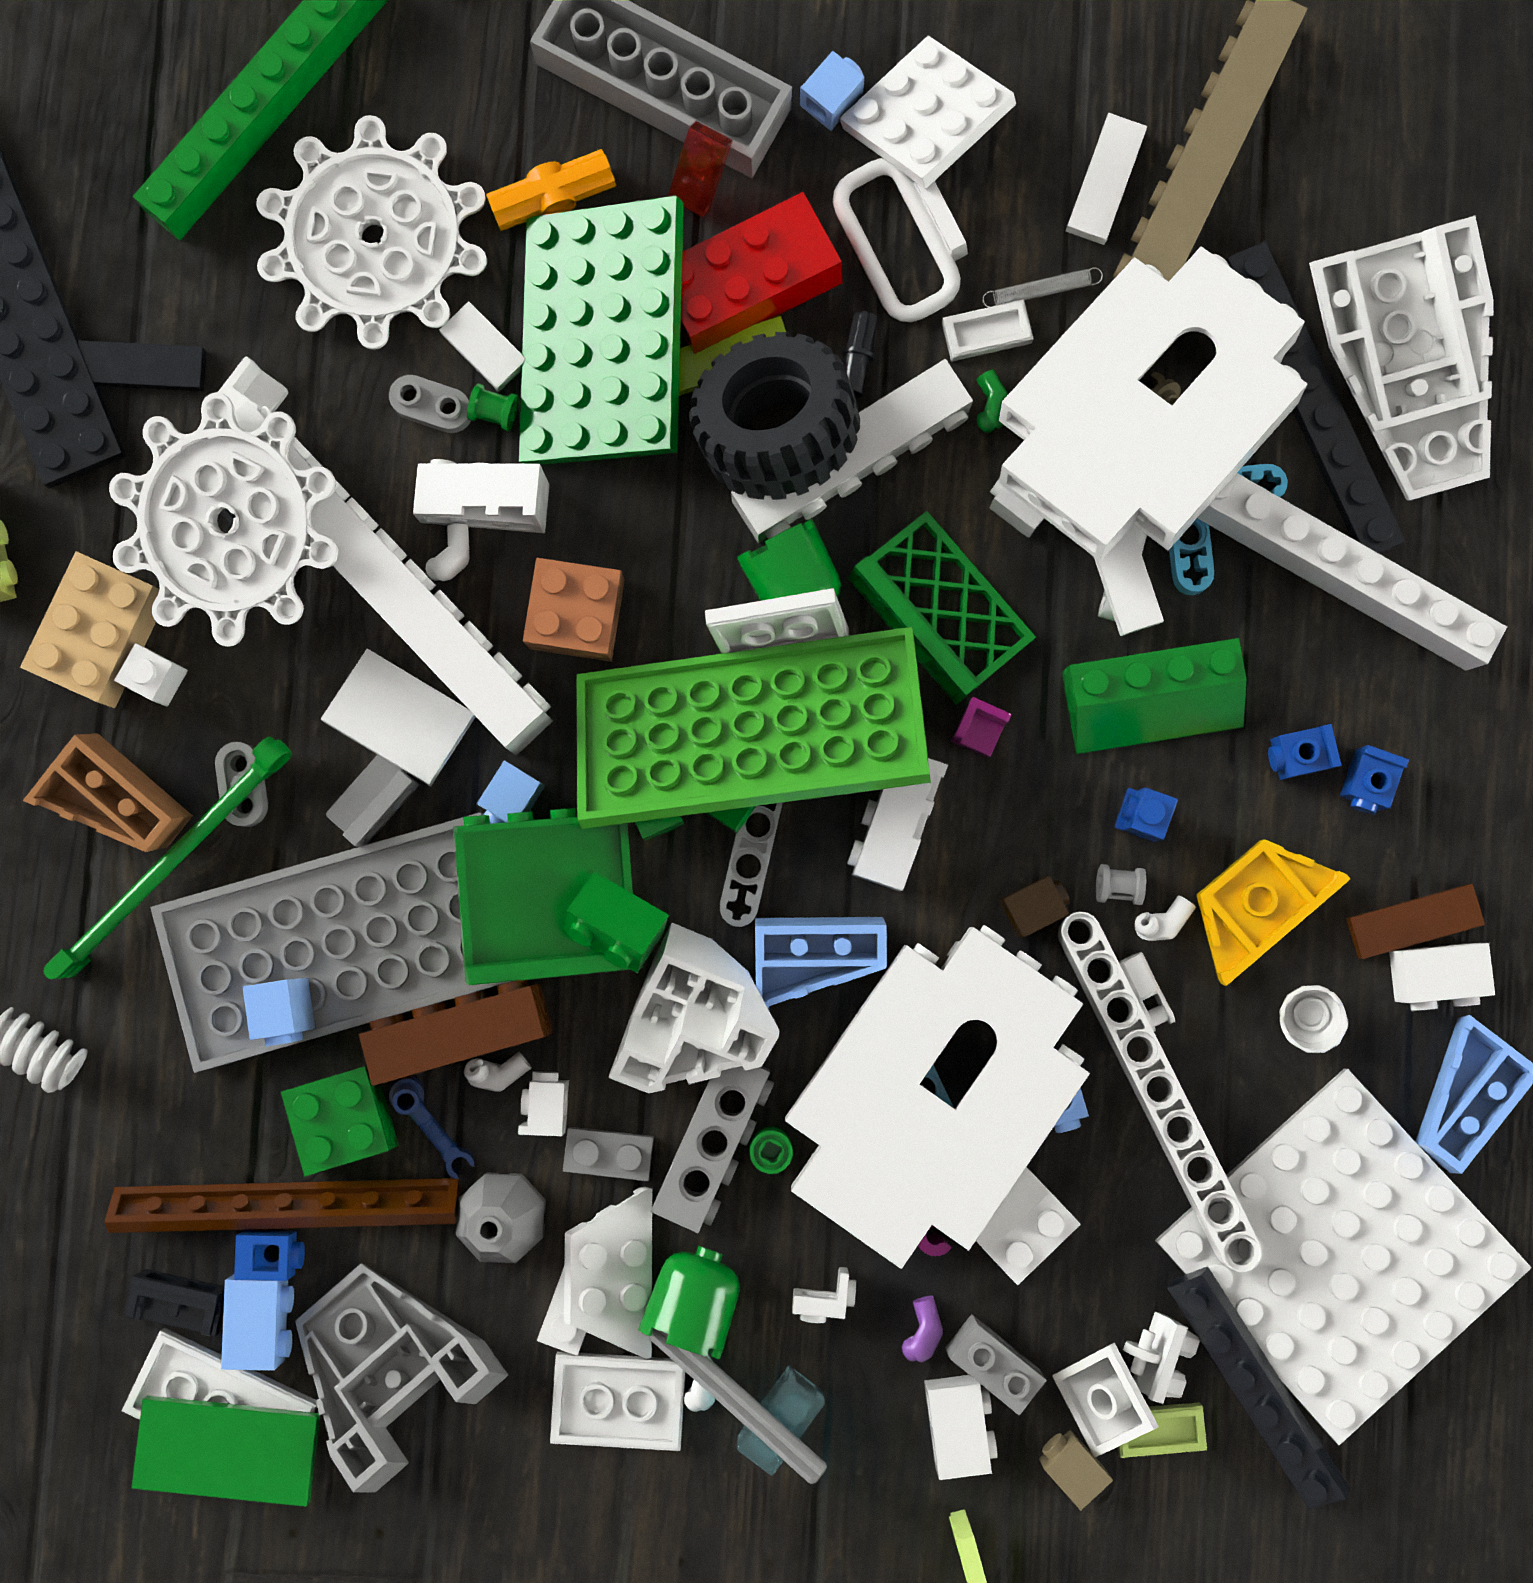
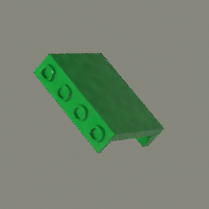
M576 808L550 810L551 818L534 820L533 811L507 813V822L490 823V815L463 817L464 825L453 826L465 982L468 985L629 970V968L615 966L606 958L605 954L592 946H582L570 938L568 932L563 930L567 909L593 872L600 874L633 894L628 823L582 829L578 822Z

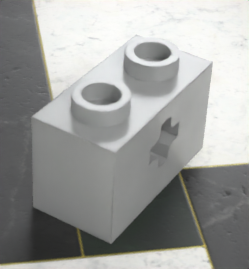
M973 1314L969 1316L945 1347L949 1358L1018 1415L1023 1412L1047 1381L1037 1366Z

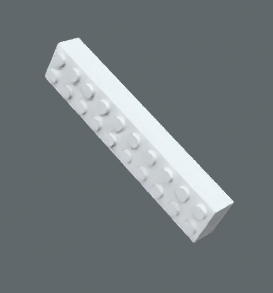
M248 400L235 410L237 424L245 432L257 430L265 418L272 413L265 405L258 411ZM294 437L288 450L291 465L300 471L322 466ZM336 481V487L331 496L318 501L311 511L313 529L317 533L333 539L337 544L339 556L333 566L500 743L517 756L553 722L545 713L551 706L529 683L523 688L517 684L522 675L500 652L494 657L488 653L493 645L470 621L464 626L460 624L459 621L464 617V614L441 590L434 595L430 592L436 585L411 559L403 564L402 560L407 556L406 553L382 528L376 533L373 532L379 525L352 497L345 503V500L350 495Z

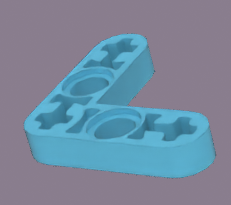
M1274 464L1243 466L1237 472L1241 476H1247V479L1254 483H1258L1264 475H1267V480L1276 484L1270 492L1278 497H1281L1287 489L1288 480L1285 472ZM1198 518L1192 523L1199 531L1198 542L1193 545H1186L1178 539L1169 549L1174 585L1180 592L1186 595L1200 594L1211 585L1214 579L1209 525ZM1200 550L1202 555H1197L1193 562L1195 571L1202 572L1203 577L1197 581L1196 585H1193L1192 580L1184 578L1183 573L1190 569V557L1187 556L1182 559L1180 554H1192Z

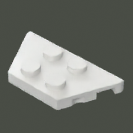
M639 1187L633 1191L634 1195L618 1205L606 1207L598 1212L591 1221L582 1222L565 1232L564 1322L647 1359L651 1358L652 1341L649 1336L638 1331V1328L652 1294V1212H650L652 1209V1189Z

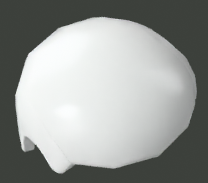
M1320 985L1301 986L1287 994L1279 1010L1280 1025L1286 1039L1306 1053H1325L1339 1045L1348 1028V1019L1341 999L1334 992Z

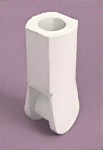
M1139 952L1119 961L1153 1031L1155 1032V1026L1166 1021L1169 1024L1174 1023V1014L1161 992L1143 953ZM1154 995L1159 1006L1147 1011L1143 1000Z

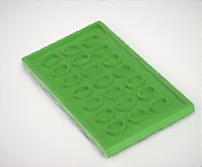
M912 627L577 674L578 822L582 829L931 783Z

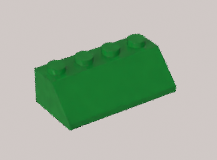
M1239 638L1069 665L1062 672L1076 754L1244 727L1247 680Z

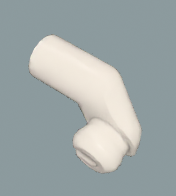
M1178 895L1166 913L1149 914V912H1144L1140 914L1135 920L1136 933L1140 938L1147 941L1173 939L1191 916L1196 906Z
M518 1052L502 1065L479 1058L472 1059L466 1064L464 1074L472 1086L500 1092L529 1071L531 1066L525 1057Z

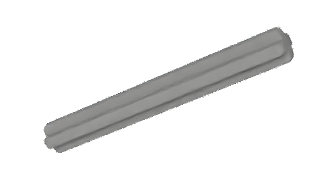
M657 1329L653 1330L652 1336H649V1338L655 1345L801 1477L811 1484L821 1478L827 1468L826 1463L707 1356L667 1344L668 1334Z

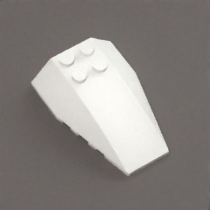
M1468 217L1417 234L1309 263L1329 349L1406 500H1413L1489 478L1491 420H1487L1488 399L1492 397V381H1488L1489 356H1492L1493 337H1489V317L1493 316L1494 300L1476 217Z

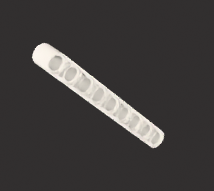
M1072 913L1061 922L1058 928L1059 942L1217 1258L1222 1264L1236 1272L1245 1273L1254 1270L1262 1260L1263 1251L1261 1244L1099 922L1089 913ZM1080 921L1089 928L1090 937L1085 944H1077L1069 938L1068 927L1071 922ZM1092 960H1101L1108 966L1109 977L1104 983H1096L1088 976L1087 969ZM1113 998L1125 1001L1129 1009L1127 1018L1121 1023L1111 1020L1107 1013V1006ZM1134 1037L1143 1039L1148 1046V1054L1141 1062H1135L1127 1053V1045ZM1158 1076L1167 1083L1168 1093L1163 1100L1155 1102L1147 1093V1085L1152 1078ZM1180 1116L1187 1123L1188 1131L1182 1140L1173 1141L1168 1136L1167 1125L1171 1119ZM1196 1157H1202L1208 1166L1206 1176L1199 1181L1191 1180L1187 1172L1189 1162ZM1221 1197L1227 1202L1228 1212L1222 1220L1212 1221L1208 1215V1205L1213 1199ZM1242 1238L1247 1242L1248 1253L1243 1260L1234 1262L1229 1258L1228 1249L1231 1242Z

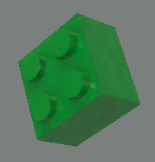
M367 1066L281 1092L304 1177L387 1152L399 1145L382 1084L372 1086Z

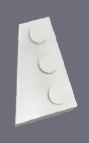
M433 459L430 464H418L413 514L420 523L439 525L466 524L468 527L545 533L550 484L540 464H456L449 460Z
M928 758L931 783L881 789L877 802L869 799L861 824L868 826L864 841L855 840L847 863L855 866L852 876L899 892L903 891L921 842L920 838L928 815L930 816L934 805L933 800L941 777L944 778L948 767L947 764Z

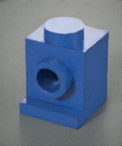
M1332 724L1280 735L1270 739L1272 747L1268 748V758L1272 770L1278 772L1280 780L1342 766ZM1302 744L1307 747L1308 760L1303 759L1299 754V747Z
M1370 745L1355 749L1339 797L1351 800L1350 807L1368 814L1375 815L1377 810L1390 809L1403 769L1407 768L1409 759ZM1373 774L1381 777L1378 789L1371 784Z
M1146 787L1140 790L1127 788L1114 828L1151 842L1164 840L1178 799Z
M246 1229L237 1234L234 1280L287 1281L293 1277L295 1269L302 1268L305 1256L304 1243L297 1242V1231ZM270 1245H275L279 1248V1260H274L269 1256L268 1249Z

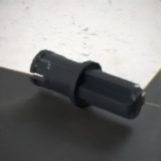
M867 311L854 314L848 345L842 348V355L845 357L844 367L855 397L863 396L868 364L874 360V354L871 350L878 318L875 314Z

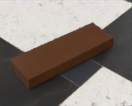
M1473 884L1462 885L1346 918L1358 959L1369 958L1485 925Z

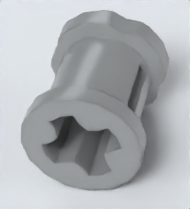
M1101 864L1099 866L1096 879V899L1098 902L1105 903L1107 899L1132 901L1133 905L1143 904L1146 893V871L1144 868L1127 871L1110 869L1108 864Z

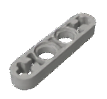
M783 802L776 803L774 812L764 806H756L751 815L762 813L768 817L770 830L765 836H751L746 830V822L739 832L736 833L720 901L722 918L732 926H746L757 915ZM745 854L756 856L761 863L759 874L751 879L741 877L736 870L738 859ZM732 880L742 885L758 886L755 895L747 891L745 904L751 906L750 914H743L740 920L732 919L733 912L727 909L728 901L735 902L739 889H730Z

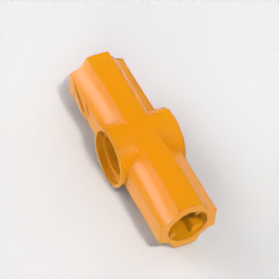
M600 149L562 165L555 161L540 164L529 171L526 179L487 193L486 196L500 231L526 222L532 216L571 211L576 206L577 201L616 187V183L606 155Z

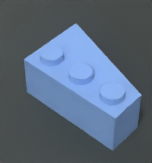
M755 918L756 987L767 1008L792 998L797 999L806 996L812 991L833 984L835 986L886 969L887 932L884 918Z
M1471 1015L1458 1018L1416 1143L1430 1158L1449 1173L1462 1174L1532 1086L1533 1063Z

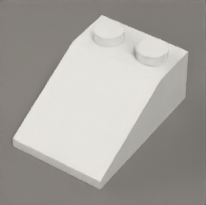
M1026 1167L976 1241L1003 1271L1019 1285L1081 1224Z

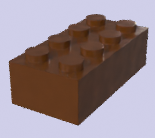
M516 980L498 985L499 995L488 997L486 990L477 991L454 998L456 1007L447 1009L444 1001L412 1010L414 1019L405 1021L404 1014L402 1013L369 1022L371 1031L359 1034L372 1086L543 1038L554 1033L541 984L530 986L528 980Z

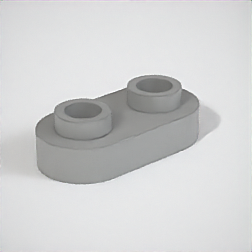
M416 375L402 376L390 388V403L397 414L404 419L446 433L460 432L471 422L467 419L469 400L458 389ZM413 389L417 391L416 397L413 400H403V395L407 390ZM450 402L456 404V409L453 413L444 414L442 412L445 404Z
M231 742L224 745L217 753L215 769L219 798L251 768L250 765L256 759L252 754L253 746L242 742ZM240 757H245L247 766L243 771L238 772L235 767L236 761ZM265 779L245 798L251 799L253 803L252 810L245 814L241 809V802L225 818L228 822L236 826L251 827L264 819L268 810Z

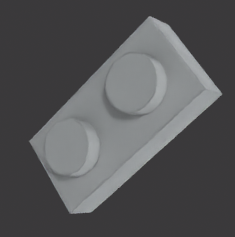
M568 1127L563 1172L649 1181L654 1136Z

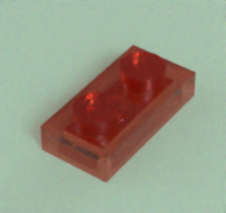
M695 121L689 127L668 197H679L684 202L686 209L704 217L710 211L733 140Z

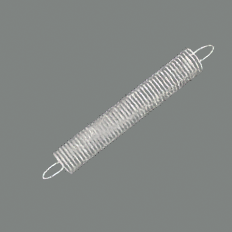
M1085 269L1084 273L1083 271L1082 274L1080 272V275L1079 272L1078 275L1075 272L1074 276L1071 273L1070 278L1069 274L1036 282L1032 281V283L1028 282V284L1024 283L1023 287L1021 285V297L1017 285L995 290V296L997 292V303L1001 305L1003 301L1006 304L1007 300L1010 303L1011 299L1012 302H1015L1014 298H1016V301H1019V299H1033L1036 295L1039 297L1040 294L1043 296L1044 293L1047 295L1048 292L1053 294L1057 293L1058 290L1063 292L1095 284H1091V276L1089 282L1088 272ZM1068 279H1069V284H1070L1069 289H1068V287H1067V285H1066V280H1067V284H1068Z

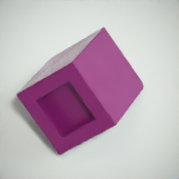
M972 697L968 701L950 741L989 758L1011 714Z

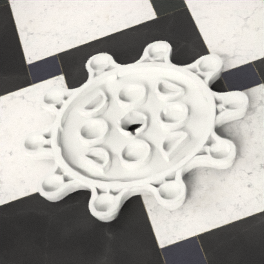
M368 115L359 119L355 124L353 144L344 152H331L325 148L320 140L312 136L304 137L295 144L294 157L303 170L301 184L290 191H283L277 188L265 189L257 198L256 205L260 214L267 219L280 223L285 233L284 240L279 247L261 255L257 263V269L261 277L269 282L295 279L303 284L305 297L296 311L297 323L303 330L308 332L319 331L334 316L348 314L357 323V335L361 344L368 349L375 350L380 349L387 343L390 322L396 315L402 312L414 313L423 324L430 328H439L447 323L450 317V308L440 293L442 282L453 274L479 275L487 265V257L482 248L467 243L459 234V225L462 220L479 212L485 204L486 197L484 190L477 183L466 182L451 186L440 180L438 168L447 153V145L440 135L426 133L410 149L397 151L388 145L385 125L381 119ZM371 225L381 226L384 229L383 236L380 239L381 242L367 243L362 240L364 230Z
M215 392L205 397L202 402L201 424L191 434L180 433L167 418L161 416L152 417L144 424L143 438L153 454L151 469L141 476H135L130 473L117 474L112 478L109 485L111 498L119 505L130 508L136 515L138 523L135 534L115 547L113 562L121 572L134 573L141 569H147L157 576L160 590L152 605V615L158 624L172 627L182 620L189 609L201 608L210 616L212 634L216 642L222 646L230 647L242 640L245 634L246 615L253 607L260 606L267 609L278 623L284 625L293 624L301 618L304 605L294 588V577L297 570L305 565L325 569L331 567L339 556L337 544L333 539L317 533L311 524V511L318 501L331 496L336 487V480L332 472L327 468L317 466L300 471L291 465L288 450L295 436L296 426L288 414L273 412L265 418L257 430L245 432L237 424L234 404L225 394ZM225 508L236 516V518H233V526L228 533L221 531L217 523L219 513Z

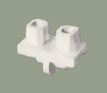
M1159 1312L1154 1313L1149 1330L1143 1329L1139 1343L1126 1341L1123 1350L1134 1356L1130 1372L1134 1373L1133 1379L1140 1392L1146 1394L1152 1401L1163 1404L1165 1397H1182L1186 1385L1185 1375L1174 1369L1179 1355L1187 1358H1192L1196 1355L1200 1339L1189 1332L1188 1327Z

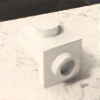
M839 1267L836 1292L794 1288L792 1313L800 1314V1320L810 1323H825L826 1317L845 1319L846 1306L854 1307L856 1280H849L848 1268Z

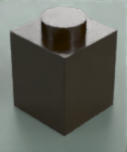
M1050 876L1042 877L999 899L1018 938H1024L1069 915L1065 906L1070 903L1068 894L1059 880L1053 882Z

